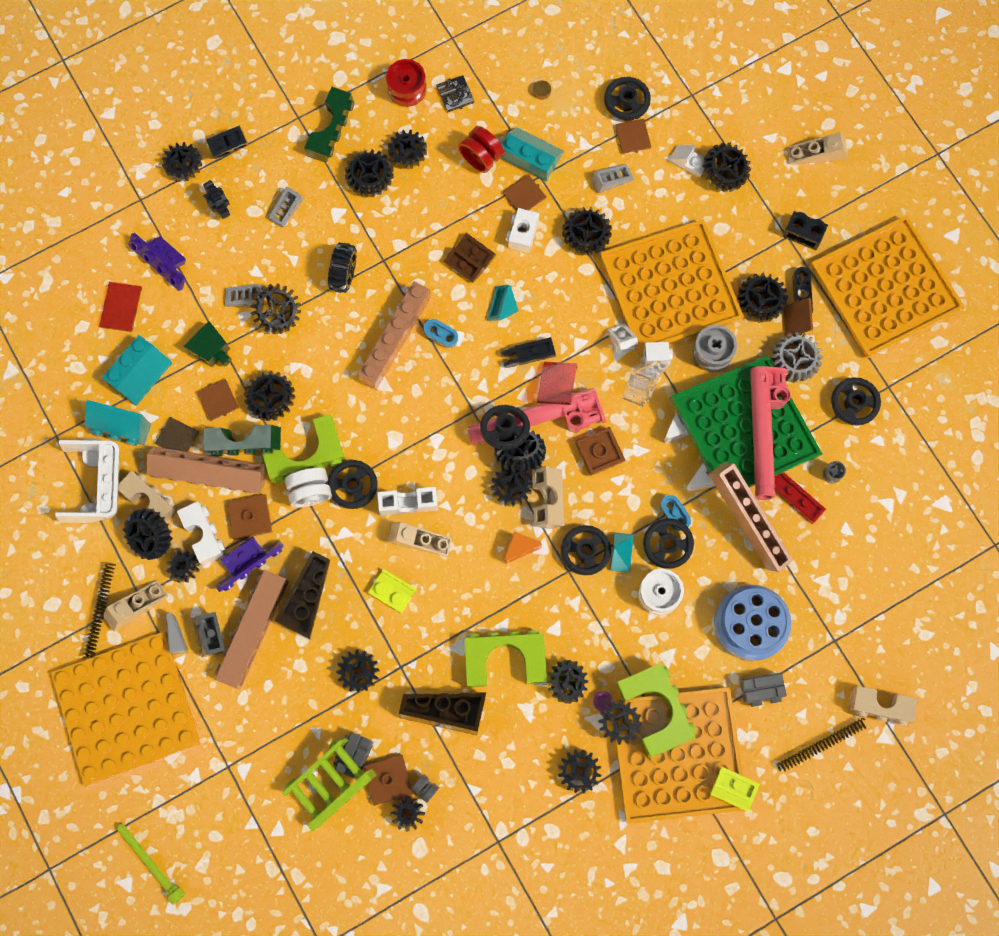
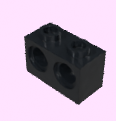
M240 125L206 139L211 153L216 159L249 145Z
M793 211L782 237L817 250L828 224H825L820 219L808 217L803 212ZM794 224H799L801 228L795 227ZM811 231H816L818 235L812 234Z

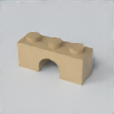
M545 466L537 468L536 471L532 470L533 489L539 490L544 498L543 505L533 507L534 527L546 529L563 527L562 469Z
M131 471L119 483L118 490L134 504L141 497H149L150 503L147 508H154L155 512H160V516L165 517V522L167 523L177 513L173 508L175 504L169 498L163 499L159 496L161 491L154 485L148 486L146 484L148 479L140 472L136 475Z
M856 686L852 690L849 711L855 712V716L867 718V715L874 716L877 721L887 722L888 719L895 721L896 725L907 726V724L914 723L917 698L897 694L892 696L890 706L883 708L877 702V690Z

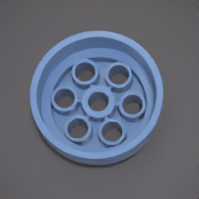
M745 585L731 591L720 602L714 617L715 633L722 647L732 656L744 661H761L775 655L787 643L791 633V615L786 603L777 593L759 585ZM752 597L760 599V606L753 605ZM734 606H741L743 609V614H736L734 612ZM769 608H774L777 611V617L769 615ZM752 616H756L760 620L759 626L751 623ZM739 625L742 628V634L734 633L733 626ZM769 627L776 630V637H771L768 634ZM751 636H756L759 639L758 646L751 644Z

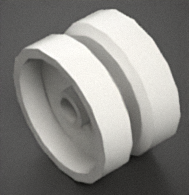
M324 468L301 470L290 474L284 479L286 489L291 491L288 496L291 507L313 506L325 502L332 497L330 486L325 484L328 481V477Z
M657 569L648 573L641 582L638 591L639 601L643 608L649 613L659 616L674 611L684 595L683 582L677 574L667 569ZM659 589L663 590V595L658 593Z

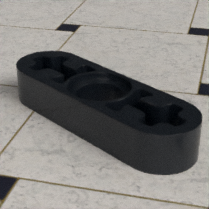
M799 267L793 274L794 303L796 300L801 301L811 298L813 313L811 272L806 267ZM800 273H802V275L805 276L803 284L801 285V277L799 276ZM803 289L807 291L808 296L802 298L798 295V291Z

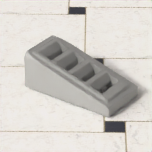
M627 164L595 171L591 178L597 193L608 191L634 179Z
M286 186L268 218L284 227L298 209L304 197ZM289 196L294 197V198H295L294 202H293L292 200L288 199V197H289ZM285 201L291 204L290 208L284 205ZM282 207L288 212L285 214L280 211V208ZM278 213V214H280L281 216H283L284 218H283V220H281V219H279L278 217H276L275 215Z
M254 284L226 288L225 306L243 307L256 304L252 301V295L257 291L263 293L262 285ZM231 293H235L234 301H231ZM238 293H242L241 300H238ZM246 293H249L248 299H245Z
M167 613L169 652L174 655L189 653L176 616L172 613Z

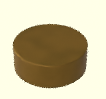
M544 80L536 82L533 88L534 96L541 100L547 99L551 95V85Z

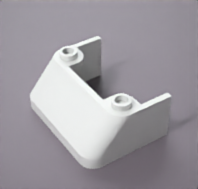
M59 440V445L63 452H83L82 458L84 463L90 467H98L97 503L85 504L81 508L80 513L56 512L55 516L60 523H93L113 517L118 510L120 459L118 445L113 441Z

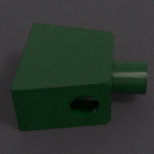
M210 321L184 345L189 354L210 367H213L217 362L226 367L232 360L226 354L230 347Z

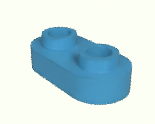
M429 319L424 324V333L428 338L446 348H452L457 345L459 340L458 333L453 328L437 319ZM436 328L437 330L436 332H431L430 329ZM452 337L453 339L452 341H446V338Z
M674 495L665 496L660 503V508L665 517L676 520L682 519L684 524L689 527L691 518L680 500ZM671 503L673 508H667L666 504ZM671 525L675 530L682 531L680 528Z

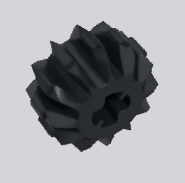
M180 550L177 551V557L172 554L170 557L173 561L166 562L168 566H171L166 572L172 573L170 578L172 580L176 579L178 583H181L183 579L186 583H189V577L195 579L196 576L193 573L200 572V569L195 567L200 564L198 560H195L196 555H190L188 550H185L183 554ZM181 564L186 566L184 570L180 567Z
M406 796L405 804L399 798L398 802L401 806L392 805L393 808L397 809V812H390L391 816L397 815V818L392 823L395 824L400 821L398 825L399 830L403 828L404 824L406 832H409L410 824L416 830L417 825L415 821L420 824L423 823V820L418 818V815L424 816L425 812H418V809H421L423 804L415 806L418 801L417 798H414L410 804V796ZM405 808L413 811L411 819L403 817L402 813H405L403 812Z

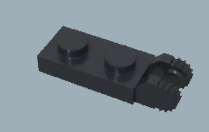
M551 337L517 345L514 348L501 352L502 357L517 355L516 359L504 362L505 368L556 357Z

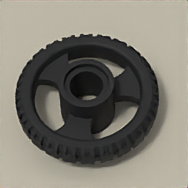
M628 76L612 81L604 95V103L609 113L615 118L624 121H631L642 117L647 112L651 102V94L646 84L637 78ZM626 84L625 87L621 88L619 96L611 95L616 87ZM637 88L644 95V104L636 102ZM618 105L619 108L622 109V110H624V111H630V110H632L633 112H632V113H624V112H621V111L617 110V109L615 108V106Z
M852 377L841 381L835 387L831 396V405L835 415L840 420L849 425L860 426L869 423L877 416L881 408V398L877 388L868 380ZM853 385H860L866 388L871 395L867 397L864 391L853 390ZM840 392L847 396L844 402L845 411L841 410L838 403ZM852 398L858 399L860 405L854 404ZM864 406L872 408L869 415L863 418L855 417V413L860 412Z
M502 404L492 407V409L490 408L483 415L480 423V432L485 442L499 450H510L521 446L527 440L530 433V422L527 415L520 408ZM508 413L517 416L523 425L516 426L515 419ZM494 415L497 416L495 429L487 431L488 421ZM514 435H516V436L518 437V438L515 439V440L507 441V442H503V441H499V440H498V438L501 439V440H509V439H511Z
M348 460L338 464L332 470L328 478V485L332 493L331 498L335 503L346 509H358L370 503L374 498L378 488V481L375 472L368 464L362 461ZM356 467V473H348L343 479L337 477L344 469ZM369 475L371 487L368 494L364 495L361 493L363 490L361 480ZM357 481L358 484L355 488H349V482ZM344 488L348 495L354 496L353 502L341 499L337 495L336 490Z
M665 518L654 522L647 529L644 535L643 547L646 556L653 564L661 568L673 569L683 565L691 557L694 549V538L690 529L683 522L672 518ZM673 525L680 528L686 535V538L678 540L675 535L667 532V526ZM653 532H657L661 536L659 540L660 549L656 553H652L650 548V539ZM666 538H671L674 541V546L671 549L663 546V541ZM677 548L684 550L685 553L680 559L673 562H665L666 554L675 552Z
M590 525L578 526L570 530L564 537L561 544V556L565 565L572 572L579 575H593L603 570L608 564L611 557V544L605 533L597 527ZM579 533H592L591 539H583L578 544L572 541V538ZM603 544L604 557L597 564L593 560L596 546ZM588 546L591 549V553L585 555L581 552V548ZM576 552L577 557L581 561H585V567L576 566L570 560L568 553Z

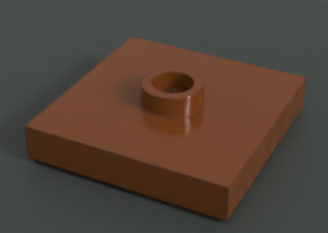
M611 427L575 441L590 476L626 461Z
M266 494L228 501L234 540L273 532Z
M403 755L364 766L365 772L372 769L377 775L368 783L374 806L413 795Z

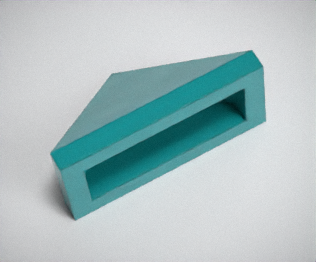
M510 285L495 287L487 316V321L489 322L503 320L519 311Z
M614 532L610 571L630 573L634 534Z

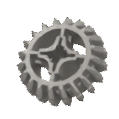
M798 332L795 333L794 337L791 333L787 334V338L782 336L780 341L775 343L776 347L772 349V353H774L771 356V360H774L773 365L774 367L788 370V382L793 378L796 383L800 381V378L805 382L807 377L813 378L814 373L817 374L819 371L818 367L822 366L820 360L823 359V355L819 354L822 348H816L818 342L812 343L813 338H805V333L801 337H799ZM797 345L796 349H785L788 346ZM798 352L799 360L796 362L795 355ZM800 365H802V366L808 365V366H809V367L806 368V369L797 370V367L800 366Z

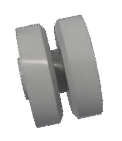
M710 325L702 329L698 334L692 350L693 359L705 371L720 372L731 363L736 353L737 340L733 332L721 325Z

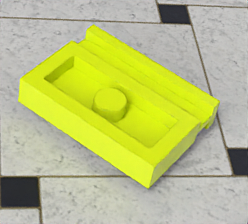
M383 569L368 593L402 614L416 592V588Z
M721 767L710 795L749 812L760 784Z

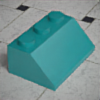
M518 127L510 131L501 144L504 149L502 159L546 182L564 154L563 150Z
M138 335L104 374L102 379L137 406L173 362L154 345Z
M91 400L86 401L85 427L90 430V434L98 437L106 435L109 439L117 442L120 439L125 440L127 444L137 446L138 444L145 445L151 423L142 414Z

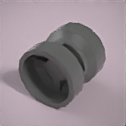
M832 461L823 470V478L830 484L839 482L846 474V468L840 461Z
M424 774L411 790L416 794L419 793L422 796V800L427 803L440 787L435 783L432 784L429 781V777Z

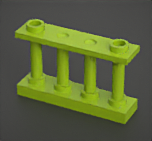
M337 738L328 746L330 750L297 780L293 778L285 785L287 789L281 793L283 796H287L293 792L310 813L312 821L307 826L312 832L321 827L377 776L372 769L367 772L361 771L342 746L348 742L347 738L342 740ZM335 753L355 775L354 779L356 781L352 785L347 784L329 763L328 759ZM322 766L341 789V795L337 799L329 794L313 774L319 767ZM306 779L326 802L327 808L322 812L316 809L299 788Z

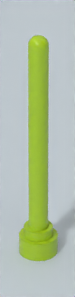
M118 824V832L168 892L167 899L169 902L175 905L186 893L181 887L173 886L125 825Z

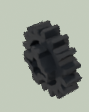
M411 129L408 133L402 130L401 135L396 132V138H390L391 143H388V154L391 156L392 162L396 161L397 167L403 164V169L407 165L413 169V164L419 166V160H425L424 155H427V143L424 142L423 136L419 137V132L412 134Z
M183 142L182 146L176 143L175 148L169 146L170 151L164 152L166 157H162L164 162L162 166L166 174L170 175L173 180L178 178L179 182H181L185 178L186 181H189V176L195 178L194 173H200L198 167L203 166L201 162L202 157L198 149H194L192 144L187 147L185 142Z
M211 180L203 183L204 189L207 192L203 196L211 211L217 212L222 220L229 217L230 213L227 206L230 203L222 188H216Z
M504 467L501 468L502 473L496 471L495 475L497 478H492L491 481L495 485L491 486V490H496L493 493V497H499L498 503L504 501L505 507L508 503L515 507L516 502L521 506L522 499L528 500L526 494L532 493V490L529 489V487H532V482H528L531 476H525L526 471H523L522 474L516 471L513 474L512 470L506 472ZM518 477L523 480L524 485L519 482ZM514 480L515 487L509 493V485ZM499 487L504 489L505 496L500 492ZM520 494L518 497L512 498V496Z
M356 649L354 655L349 651V657L342 656L341 658L344 662L337 664L341 667V670L336 671L337 674L341 675L338 681H344L342 686L344 689L350 686V692L356 689L357 693H361L362 688L367 692L368 685L375 686L372 682L373 679H379L375 675V673L380 672V669L375 668L378 661L372 662L374 656L371 654L367 657V651L365 650L360 654L359 650ZM357 659V662L348 664L350 661ZM366 661L371 666V672L365 667ZM360 667L363 673L356 676V673L353 671ZM345 671L351 675L350 682L346 678ZM368 679L365 683L359 684L360 680Z
M558 661V666H552L553 672H548V675L551 677V680H547V683L551 684L548 691L554 692L552 698H558V702H564L565 704L578 702V698L584 697L582 691L588 690L584 686L586 683H589V680L584 679L587 672H582L583 666H577V661Z
M623 700L619 701V705L612 701L611 708L607 705L604 707L607 711L606 713L600 712L603 719L598 720V723L603 724V726L599 728V731L606 732L603 736L604 738L611 737L610 743L617 740V744L621 745L622 740H624L628 744L629 737L635 740L634 733L639 734L641 732L637 729V726L642 725V722L637 720L641 717V714H635L637 708L631 709L630 702L625 706L623 705ZM622 709L620 714L614 715L610 713L613 710ZM629 713L633 718V724L629 722L627 717ZM623 718V723L626 726L618 728L615 719ZM607 721L612 725V732L607 727ZM623 730L630 732L626 736H618Z
M577 749L574 750V755H571L569 752L566 753L568 759L562 758L561 761L564 765L558 766L562 770L558 777L564 778L561 784L567 783V790L574 788V793L576 794L578 789H581L583 794L586 791L585 788L592 791V783L598 785V781L595 779L596 777H601V774L597 773L601 766H596L595 764L598 758L592 760L593 753L585 755V749L581 751V754H578ZM576 758H584L588 762L585 764L579 763ZM568 763H570L572 766L571 773L566 775V768ZM576 766L579 768L588 766L583 771V777L580 775L572 777L575 774L574 772H576ZM590 768H593V776L589 780L588 771ZM574 779L581 780L584 785H575L571 781Z

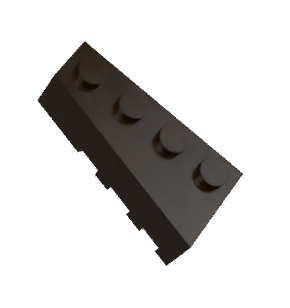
M312 551L274 620L276 623L308 640H311L330 566V559Z
M486 692L403 694L399 718L477 736Z

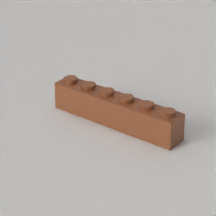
M413 281L359 372L358 377L361 383L374 390L378 389L431 298L429 288Z
M154 446L147 453V475L154 478L188 481L192 484H206L214 488L225 487L229 490H243L251 494L260 493L265 485V464Z
M722 463L709 473L710 478L765 568L769 571L780 572L793 559L734 463Z
M266 570L263 571V574H259L256 580L257 587L254 592L250 593L248 598L249 605L240 615L239 620L241 623L232 633L231 639L233 640L230 647L227 646L223 653L224 660L222 665L219 664L216 668L215 680L241 690L289 581L286 578Z

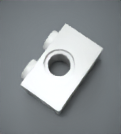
M518 208L517 214L512 216V231L508 230L506 241H508V248L530 254L540 213ZM520 228H524V229H526L527 231L522 233V232H519L518 230H519Z
M669 342L645 343L642 353L643 373L666 372L667 366H670V360L673 358Z

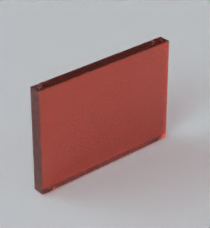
M109 282L99 327L132 332L142 286Z
M544 362L537 403L571 405L576 370L578 368L577 363Z

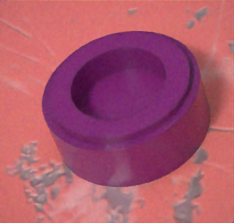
M598 692L593 698V705L598 711L606 712L604 707L607 705L611 708L613 698L608 692Z

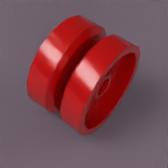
M412 59L397 60L390 65L386 74V82L389 96L393 102L405 107L420 103L427 91L424 68L420 63Z
M477 125L469 132V137L461 140L458 144V149L463 158L479 172L487 173L493 167V162L499 161L504 155V149L492 133Z

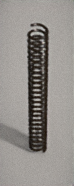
M104 564L105 568L103 569L105 571L102 572L104 574L102 578L104 579H101L102 583H100L101 586L98 591L100 594L97 595L99 598L96 599L99 602L95 603L97 606H94L95 610L93 611L95 613L92 614L94 616L92 620L94 621L91 622L93 625H90L93 629H89L92 633H88L89 637L87 638L89 640L86 641L88 644L85 645L87 648L84 649L87 652L83 653L86 655L83 658H93L94 656L89 654H96L90 650L97 649L90 646H97V644L91 642H98L94 639H99L95 635H100V633L95 631H101V629L96 627L102 626L96 623H103L96 619H104L97 616H104V613L97 611L105 612L101 608H106V606L101 604H107V602L101 600H108V598L102 596L109 595L102 592L109 593L110 591L103 588L110 589L111 587L106 585H111V583L106 581L113 580L106 577H114L106 573H114L107 569L115 570V568L107 565L116 566V564Z
M858 719L857 722L854 721V724L851 723V725H847V727H844V729H840V731H837V733L834 732L833 735L830 734V737L827 736L826 738H823V741L820 740L819 742H816V744L813 743V745L809 746V748L806 747L805 750L802 749V752L799 751V753H795V755L788 757V759L785 758L784 761L781 760V763L778 762L777 764L779 771L781 772V768L779 766L780 764L784 772H786L783 763L786 765L787 769L790 770L789 766L787 765V762L790 764L791 768H793L790 759L796 767L797 764L795 763L794 758L800 765V761L798 760L797 756L800 758L801 762L804 763L800 753L803 755L806 761L807 758L804 752L807 754L808 758L811 759L807 749L811 753L812 757H814V754L811 751V748L813 749L814 753L818 755L814 746L817 748L818 752L821 753L818 744L820 745L822 751H825L821 742L824 744L827 750L828 747L825 744V741L831 748L832 746L828 741V738L831 740L833 746H835V743L832 740V737L834 738L835 742L839 744L838 740L835 737L836 735L839 741L842 742V739L840 738L838 732L841 734L843 740H846V738L842 734V731L845 733V736L847 738H849L846 730L848 731L850 736H853L851 731L849 730V727L851 728L853 734L856 735V732L853 729L852 725L855 727L858 733L859 729L863 731V728L866 729L863 720L866 719Z

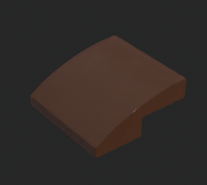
M466 233L443 262L474 283L497 254Z

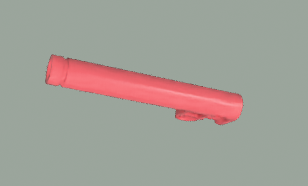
M759 366L750 370L755 498L758 500H771L775 498L771 409L783 408L791 398L785 378L788 375V370L785 368Z
M594 387L522 410L529 419L530 427L563 417L568 430L578 433L583 428L590 427V424L599 421L605 423V416ZM509 414L515 419L516 426L523 425L517 416ZM497 418L488 421L487 431L495 429ZM578 419L580 424L575 426L570 421ZM480 423L467 427L472 445L485 441L480 432Z

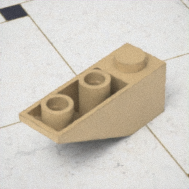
M841 132L787 147L790 165L832 162L848 157L846 139Z
M398 522L391 524L387 542L408 549L448 557L452 538Z
M157 580L108 606L103 617L115 632L132 623L168 597V594Z

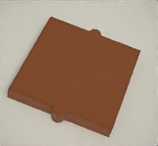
M644 119L628 120V122L615 124L622 154L638 153L640 150L651 148Z
M527 175L503 192L510 201V205L514 206L516 210L518 208L530 210L547 198L539 188V184H536L530 175Z
M811 298L801 301L796 300L795 303L789 304L784 308L786 337L789 333L794 336L798 332L799 336H801L802 333L813 330Z
M226 379L215 384L211 383L210 386L197 391L210 421L221 416H227V413L239 408Z

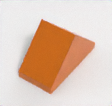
M514 532L505 556L506 564L541 549V541Z

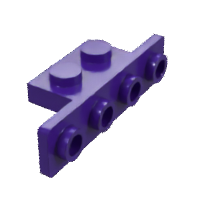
M135 232L132 233L129 247L178 291L183 290L185 277L176 269L185 264L186 258L161 236L146 243Z
M252 536L221 558V561L230 571L231 575L216 585L219 592L229 590L239 578L243 580L250 574L249 571L255 567L260 568L266 563V559L270 556L275 557L280 554L284 547L283 543L279 540L264 551Z

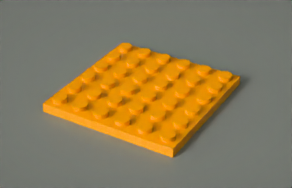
M908 215L810 264L866 358L921 332L965 308Z
M704 219L600 252L601 260L625 322L637 337L638 344L635 345L638 354L643 353L645 343L669 342L671 344L696 336L702 329L710 325L726 326L744 319Z
M165 631L51 672L84 787L201 744L174 656L169 652L168 637Z
M730 687L679 693V696H677L679 703L684 704L688 713L685 716L688 722H692L695 727V739L652 758L648 757L641 739L657 733L667 726L671 716L669 704L660 695L638 697L626 702L623 701V705L626 706L630 702L631 709L637 708L635 714H641V717L637 720L642 722L641 726H637V729L641 732L639 734L634 733L635 740L629 737V743L626 744L622 740L621 745H618L616 740L626 824L742 811V809L710 795L721 767L743 776ZM612 700L616 705H619L620 700ZM622 709L613 710L612 714H620ZM629 713L627 717L629 722L633 724V718ZM623 718L615 719L618 728L626 726L623 723ZM623 730L618 736H626L630 732Z

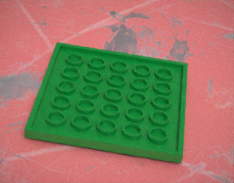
M769 356L670 397L708 472L710 473L722 463H734L749 488L755 485L750 370L759 366L774 367ZM792 398L783 408L771 409L774 477L822 455L819 446Z

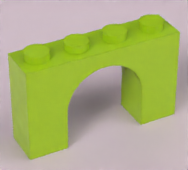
M331 414L313 419L319 444L315 454L309 459L294 461L284 455L282 445L280 450H274L273 454H263L269 479L272 483H284V479L287 476L301 470L324 468L327 466L336 467L338 464L346 461Z
M538 630L528 631V634L520 635V632H508V636H500V633H489L488 637H480V634L468 635L469 638H464L467 688L487 687L486 662L488 656L493 650L501 646L513 647L523 655L526 664L527 684L547 683L544 633L540 634Z
M662 663L616 683L624 702L645 693H655L662 696L669 704L671 716L667 726L663 730L641 739L649 758L695 739L694 734H696L693 723H689L685 716L688 713L684 704L679 703L677 698L679 692L676 686L671 685L669 681L671 677L670 672L666 666L663 667Z

